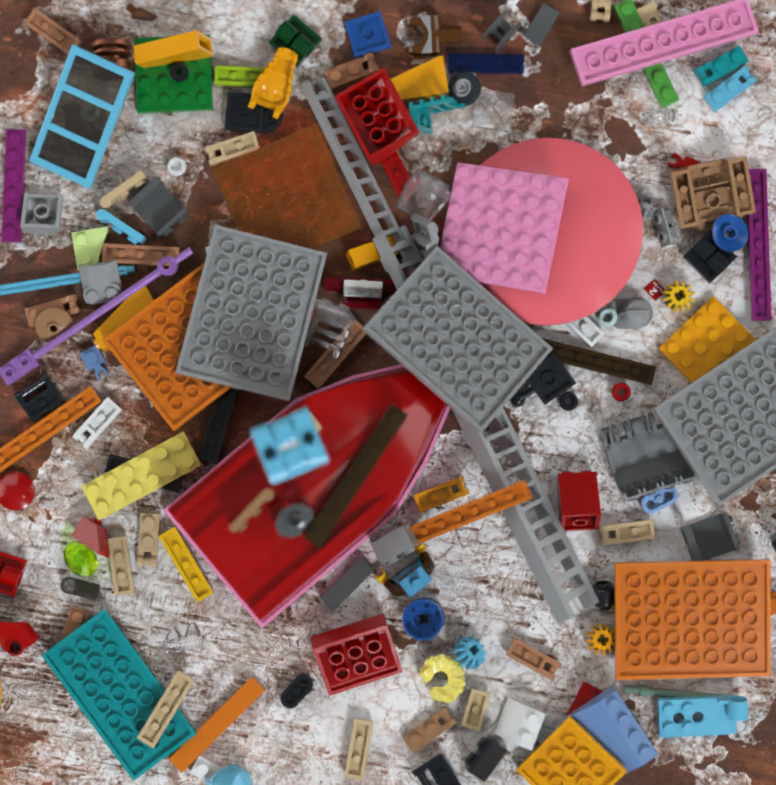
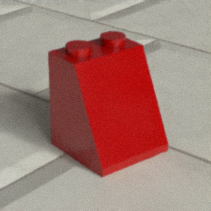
M584 470L577 473L570 471L558 473L559 521L564 531L598 530L601 507L597 472Z

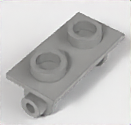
M663 206L656 209L652 220L656 227L657 238L661 248L677 244L679 238L675 226H668V224L674 223L671 210Z

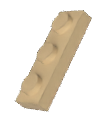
M127 536L109 538V558L115 596L135 593Z
M354 718L344 777L364 779L374 721Z

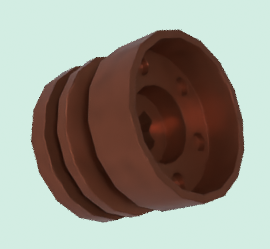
M107 38L91 43L92 53L132 71V62L126 60L131 57V51H129L131 43L129 41ZM92 63L93 78L107 81L124 79L123 76Z

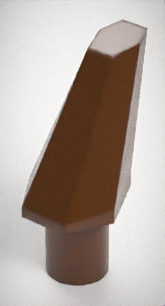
M131 3L126 7V10L132 14L131 18L153 21L157 18L151 12L141 7L136 8Z

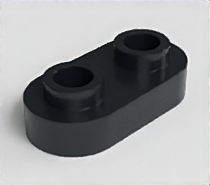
M307 674L298 675L282 692L280 697L282 705L286 708L296 707L311 691L313 687L312 678ZM300 681H307V686L302 687ZM289 694L294 696L293 701L287 700Z

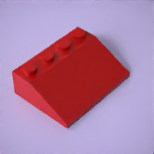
M385 68L380 69L334 96L364 153L373 166L393 155L420 133Z
M384 613L310 637L312 649L329 696L403 672Z

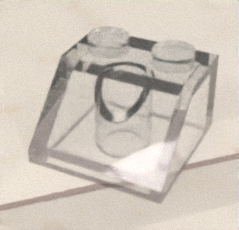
M418 168L407 180L396 208L410 215L418 213L432 220L450 200V185Z

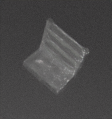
M316 298L314 307L317 310V314L306 336L304 347L307 348L310 341L334 350L333 357L337 358L339 352H342L343 343L346 342L347 334L351 331L353 321L355 322L356 318L346 305L339 304L337 306L326 298H322V300ZM320 321L344 331L342 335L319 328L317 324ZM315 331L337 339L339 342L336 346L314 338L312 335Z

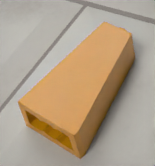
M197 30L133 46V60L136 65L142 68L214 57L211 38Z
M443 55L391 78L404 104L419 102V100L426 101L432 97L438 99L441 98V95H449Z
M144 286L128 297L93 333L96 338L93 342L98 350L102 349L104 352L110 350L102 339L154 301L147 286Z

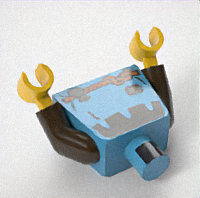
M424 543L414 547L415 551L420 555L390 579H388V575L382 568H380L381 576L374 574L380 584H384L392 595L396 597L404 595L412 597L432 581L431 574L435 564L426 551Z

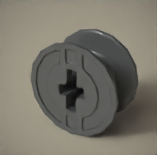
M508 10L503 12L490 25L482 39H486L492 34L499 41L495 48L496 52L506 45L522 25L519 22L512 28L505 21L509 13Z

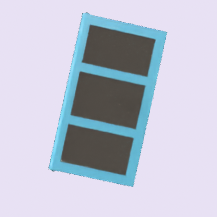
M72 44L29 161L91 189L136 72L85 50L76 44Z

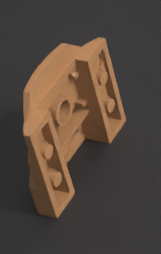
M745 155L707 161L669 171L680 229L691 227L701 233L712 230L714 222L722 215L732 214L742 219L744 215L756 213L748 161Z

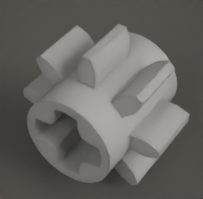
M648 196L637 198L642 219L652 218L657 209L653 205L654 200Z

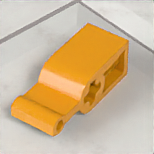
M389 236L387 240L390 246L393 247L395 241L392 236ZM374 242L350 249L346 253L352 271L380 262L381 259Z

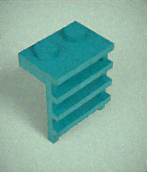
M441 95V100L434 97L430 98V102L419 100L420 104L409 102L410 116L419 132L425 135L433 133L432 114L466 107L465 103L458 104V101L454 100L453 97Z

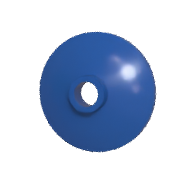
M726 214L720 216L714 222L712 238L720 249L727 252H735L746 244L748 229L741 218L736 215ZM725 232L729 233V238L725 235Z

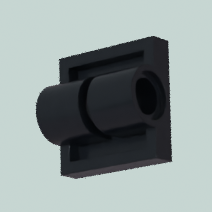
M709 230L683 258L710 284L737 256L733 252L720 249L712 238V231Z

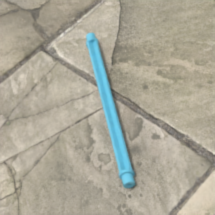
M126 264L118 266L120 276L136 273L135 265L127 266ZM80 273L0 285V295L81 283Z

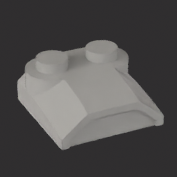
M24 193L21 230L29 234L54 235L60 232L62 228L63 194Z
M117 259L78 265L83 298L86 303H106L123 292Z

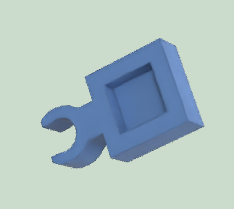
M96 345L79 354L88 371L95 370V376L98 380H101L99 377L101 371H104L106 376H109L107 369L102 367L106 360Z

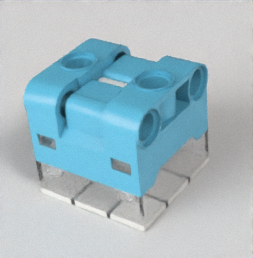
M307 407L250 430L272 485H279L330 464Z

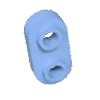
M675 488L661 489L653 495H646L641 500V508L646 513H656L673 504L678 498V492ZM666 491L670 493V497L668 499L664 497V493ZM649 500L653 502V507L651 508L647 506Z

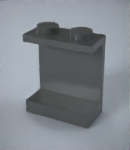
M157 177L128 202L161 239L164 236L165 238L174 231L173 228L177 224L181 225L184 223L189 214L187 209L179 203Z
M721 513L680 528L692 561L707 560L731 551L740 550L739 545L741 542L738 534H734L732 529L734 522L730 515Z

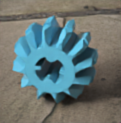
M473 636L463 637L455 644L456 650H454L453 654L457 656L455 661L460 662V667L465 666L467 670H471L472 668L477 669L486 660L484 656L487 652L483 650L485 645H480V639L475 640Z

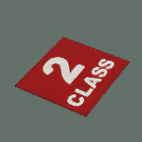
M656 279L644 288L654 301L661 297L665 290Z

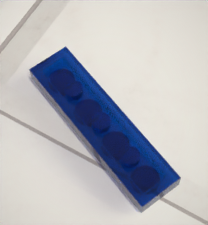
M448 53V73L469 72L472 74L523 75L524 54Z

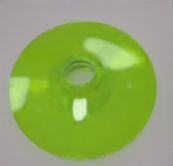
M73 541L65 547L64 560L73 573L81 577H89L95 573L98 567V560L93 550L80 541Z

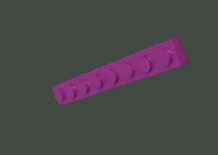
M749 169L756 213L747 215L751 321H771L767 170Z

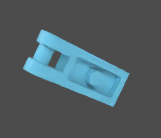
M746 65L703 97L714 113L757 81V78L749 73L750 69ZM741 76L746 80L743 84L739 80Z
M100 209L96 212V217L101 223H110L113 225L111 227L112 230L120 235L122 232L128 235L127 240L137 245V243L143 245L147 240L145 236L106 210Z

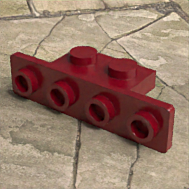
M335 276L324 278L325 291L343 292L342 308L381 309V298L344 296V280L383 282L382 294H394L397 291L392 279H357L355 277L338 278Z

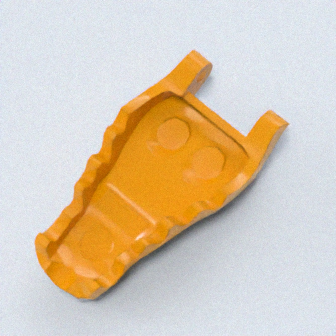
M285 47L278 48L274 59L266 66L264 72L259 75L253 86L248 104L249 108L254 109L256 104L273 110V118H279L287 106L291 95L294 67L298 58L296 52Z

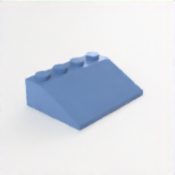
M612 686L569 714L627 769L626 773L643 766L659 755L618 692Z

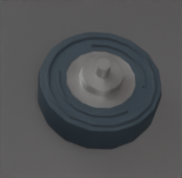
M469 72L455 74L448 83V96L453 97L454 100L458 101V104L465 103V106L473 104L481 93L479 79Z

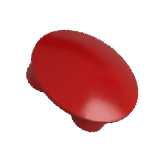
M11 472L0 479V503L2 506L9 510H21L32 503L35 487L29 476L20 472Z

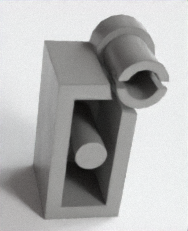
M409 524L402 525L371 543L381 566L387 563L389 565L399 560L398 556L403 553L405 556L415 551L414 547L419 545Z

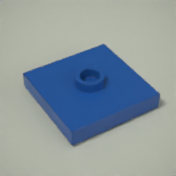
M381 11L344 22L355 59L363 57L368 53H377L391 48Z

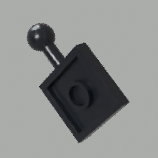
M552 352L545 357L527 379L530 387L522 393L516 392L510 401L513 406L521 407L524 405L526 398L536 392L545 405L574 386L576 381L556 353Z

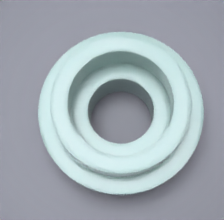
M604 308L599 312L598 320L605 327L613 326L617 321V313L612 308ZM610 314L611 320L606 321L604 316Z

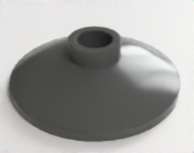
M296 503L286 507L276 519V530L281 536L287 538L301 535L312 524L313 511L308 505L303 503Z

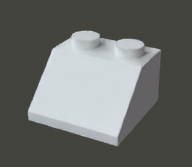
M508 697L494 734L532 751L546 713Z

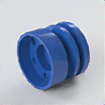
M423 597L414 600L407 606L403 613L402 622L409 636L416 640L424 641L432 639L440 632L444 625L445 614L437 601L432 598ZM420 614H428L429 617L427 619L429 622H421L420 619L422 617Z

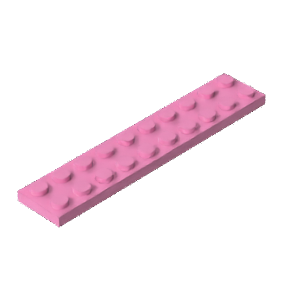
M735 0L572 48L569 52L581 87L751 37L757 35L759 30L749 1Z

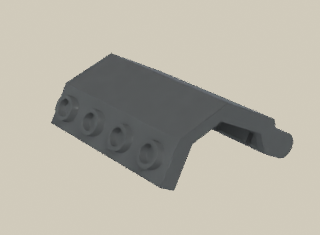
M652 413L647 414L648 419L646 415L630 419L629 423L627 421L622 422L625 435L619 437L618 428L615 424L611 425L612 434L609 426L600 429L611 473L624 501H634L639 496L653 495L658 490L672 489L677 484L690 483L698 478L662 424L656 425L655 417Z

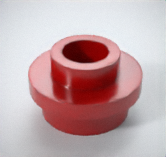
M617 383L612 388V397L619 402L626 401L631 395V389L626 383ZM618 389L624 390L623 396L618 395Z

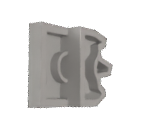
M415 213L411 215V219L416 233L412 234L411 237L424 261L438 246V226L434 221Z

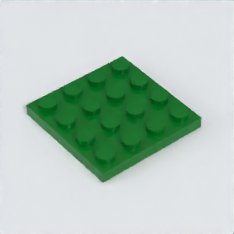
M166 37L134 38V45ZM211 57L179 62L186 65L189 70L188 78L180 83L172 80L170 76V69L176 63L142 68L135 63L137 113L214 111ZM177 70L176 75H181L183 71Z

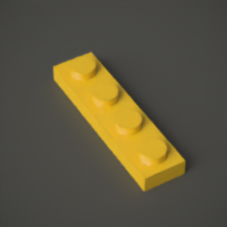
M176 526L158 536L196 602L198 603L214 593L213 589Z

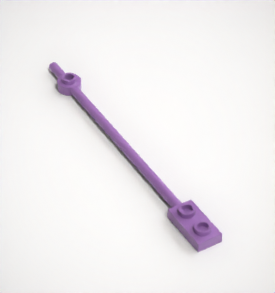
M188 247L173 258L170 256L162 257L158 261V268L37 351L33 353L31 349H27L0 367V375L7 386H10L41 365L37 360L38 358L162 274L166 276L175 274L178 269V263L194 253L192 249ZM166 262L170 264L168 269L164 268Z

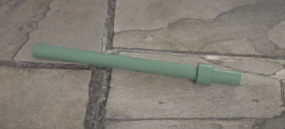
M624 685V693L639 694L642 697H647L648 695L663 697L726 695L651 688L648 685Z

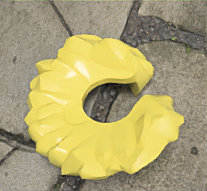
M431 655L424 662L423 667L420 668L419 676L422 678V682H429L434 674L439 671L446 673L448 676V682L445 686H433L430 689L429 694L434 700L450 703L456 700V697L464 690L465 672L462 669L463 667H460V663L451 658L450 655Z

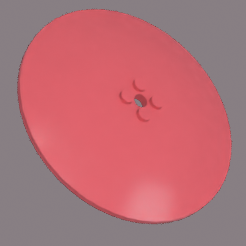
M536 138L510 145L498 151L480 165L569 179L546 294L480 283L486 290L524 323L542 326L560 325L583 319L603 308L617 296L630 279L638 262L643 239V219L637 196L630 182L611 160L597 150L575 141L560 138Z

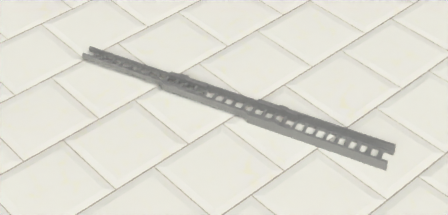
M325 77L320 78L316 82L321 91L317 95L309 80L305 81L301 88L375 236L372 240L381 256L380 261L398 290L407 280L403 270L408 268L412 274L423 260L406 225L399 228ZM325 99L330 111L324 112L319 101ZM333 116L338 128H332L328 117ZM336 134H342L346 145H340ZM350 150L355 161L349 163L344 151ZM358 167L363 178L358 180L352 168ZM367 184L371 192L370 196L366 197L361 185ZM375 201L380 212L375 214L369 202ZM382 217L388 227L384 231L378 222V219ZM387 235H392L395 241L393 247L390 246L386 238ZM400 251L403 257L402 264H399L394 253ZM504 408L489 424V430L492 435L487 437L484 436L483 432L480 434L453 410L463 431L462 435L467 445L471 447L492 492L511 486L507 476L517 472L520 481L526 480L533 497L530 499L531 503L523 507L517 504L502 510L557 623L559 624L575 617L569 601L576 597L579 598L583 608L599 603ZM494 439L497 440L502 452L495 454L489 442ZM508 454L514 468L504 472L498 459ZM534 507L540 520L530 525L524 511ZM543 526L548 536L538 541L534 530ZM552 543L557 554L547 559L542 548ZM561 561L565 572L555 576L551 566ZM569 579L574 589L564 594L560 583Z

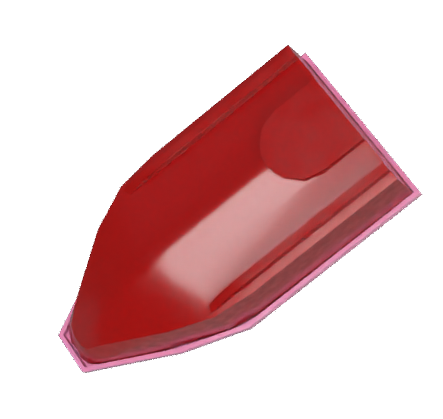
M402 364L353 375L295 398L267 422H273L290 415L294 411L307 407L309 413H312L322 427L318 431V435L330 464L311 470L296 478L293 477V479L279 485H272L253 437L250 436L163 510L261 628L265 627L391 520L398 512L426 466L451 407ZM390 404L408 414L321 548L303 537L306 531L292 538L283 537L278 533L275 526L276 519L283 509L292 504L303 503L308 505L313 511L314 521ZM265 489L274 491V499L266 501L261 506L263 510L257 517L251 516L247 521L249 525L241 533L239 531L234 533L228 528Z

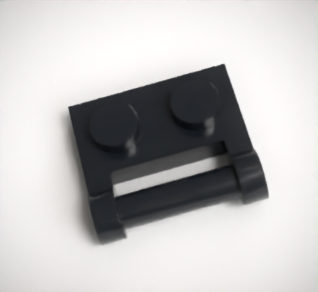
M46 372L30 386L14 394L32 422H35L65 401ZM44 384L48 386L47 389L26 402L25 398Z
M441 752L411 771L414 777L417 776L422 785H431L423 773L427 769L437 785H461Z

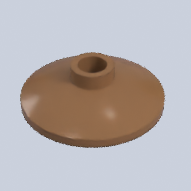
M58 307L44 309L39 313L35 321V329L38 336L47 343L74 325L70 314ZM50 326H56L57 330H51Z

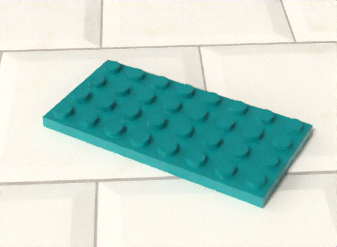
M106 608L41 655L133 781L197 734L178 708L154 748L137 739L166 690Z

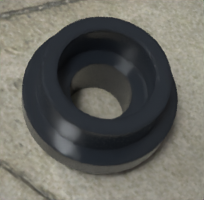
M176 63L170 69V76L175 82H184L189 76V70L186 65ZM177 70L183 71L181 75H176Z
M565 392L559 398V405L565 411H572L578 405V398L572 392ZM566 398L572 400L571 405L565 403Z

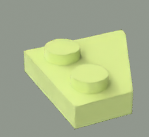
M108 226L71 233L78 271V265L99 263L100 255L103 251V243L109 232Z

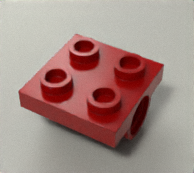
M0 551V593L16 597L28 562L27 559Z

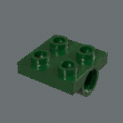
M293 14L289 20H285L278 27L269 44L276 50L279 47H285L296 52L298 58L295 67L298 68L322 42V38Z

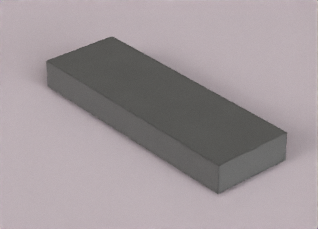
M360 557L320 597L321 600L334 611L374 569Z

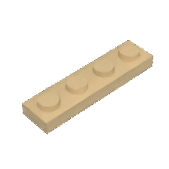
M180 670L177 671L137 739L152 748L155 747L195 680Z

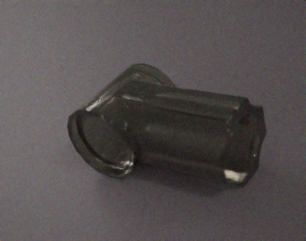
M74 576L64 578L60 585L61 590L66 594L76 595L93 601L97 600L101 586L100 584L78 579ZM67 580L75 582V588L72 591L67 590L65 587Z

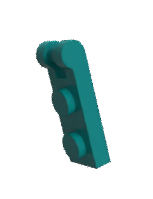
M739 45L707 64L694 70L696 76H699L700 83L704 88L747 64L749 60ZM708 70H709L710 74L712 75V76H710V77H708L707 74L705 73V72L708 71Z

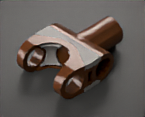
M423 15L405 20V27L418 30L424 36L422 42L406 48V52L410 56L436 57L443 54L442 44L462 43L461 26L441 27V17L438 15Z

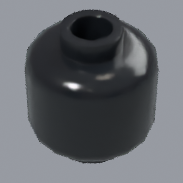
M607 580L597 581L592 588L599 603L594 606L599 607L603 611L610 610L611 606H614V585Z

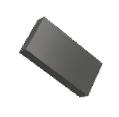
M543 3L524 37L540 46L560 12Z

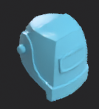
M229 764L221 768L210 779L205 781L206 785H252L249 772L236 764Z

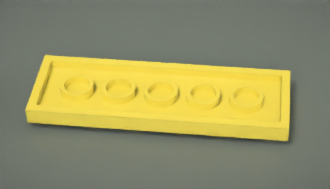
M183 431L84 484L81 488L100 521L201 467L202 464Z

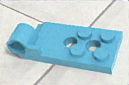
M713 695L658 698V735L660 738L730 735L736 733V721L748 719V698L744 696ZM701 712L703 715L700 720H693V714ZM676 713L683 714V718L680 721H674L673 716Z

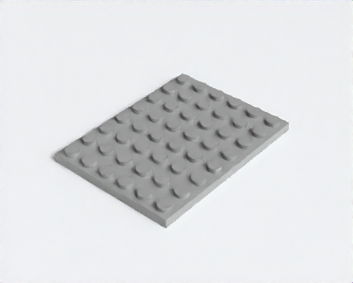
M215 225L176 374L290 402L327 253Z
M438 246L362 329L480 434L553 349Z
M776 327L652 409L717 507H720L776 469Z

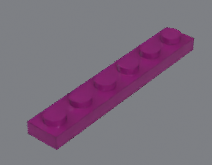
M6 129L2 243H22L20 225L25 183L27 131L25 129Z

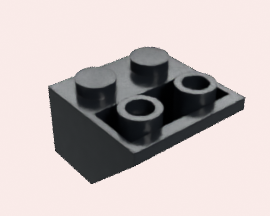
M489 734L486 738L484 736L481 737L476 744L478 746L477 750L474 753L470 752L465 759L466 770L483 782L487 780L508 751L505 746Z

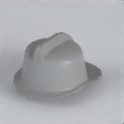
M642 298L619 299L609 306V308H612L617 313V321L613 326L618 329L645 327L653 317L652 306ZM607 314L608 321H609V320H611V315H610V314Z

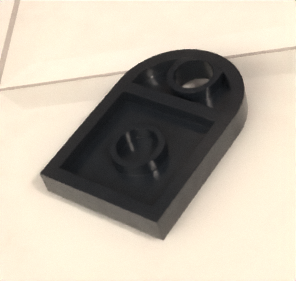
M228 92L224 129L225 131L271 133L281 125L283 112L278 119L272 120L268 117L269 112L272 111L271 109L256 104L254 109L248 107L251 93Z

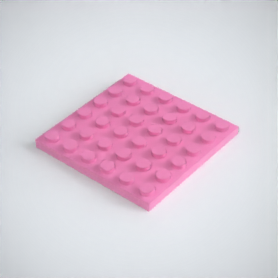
M457 162L440 249L478 283L546 294L569 179Z

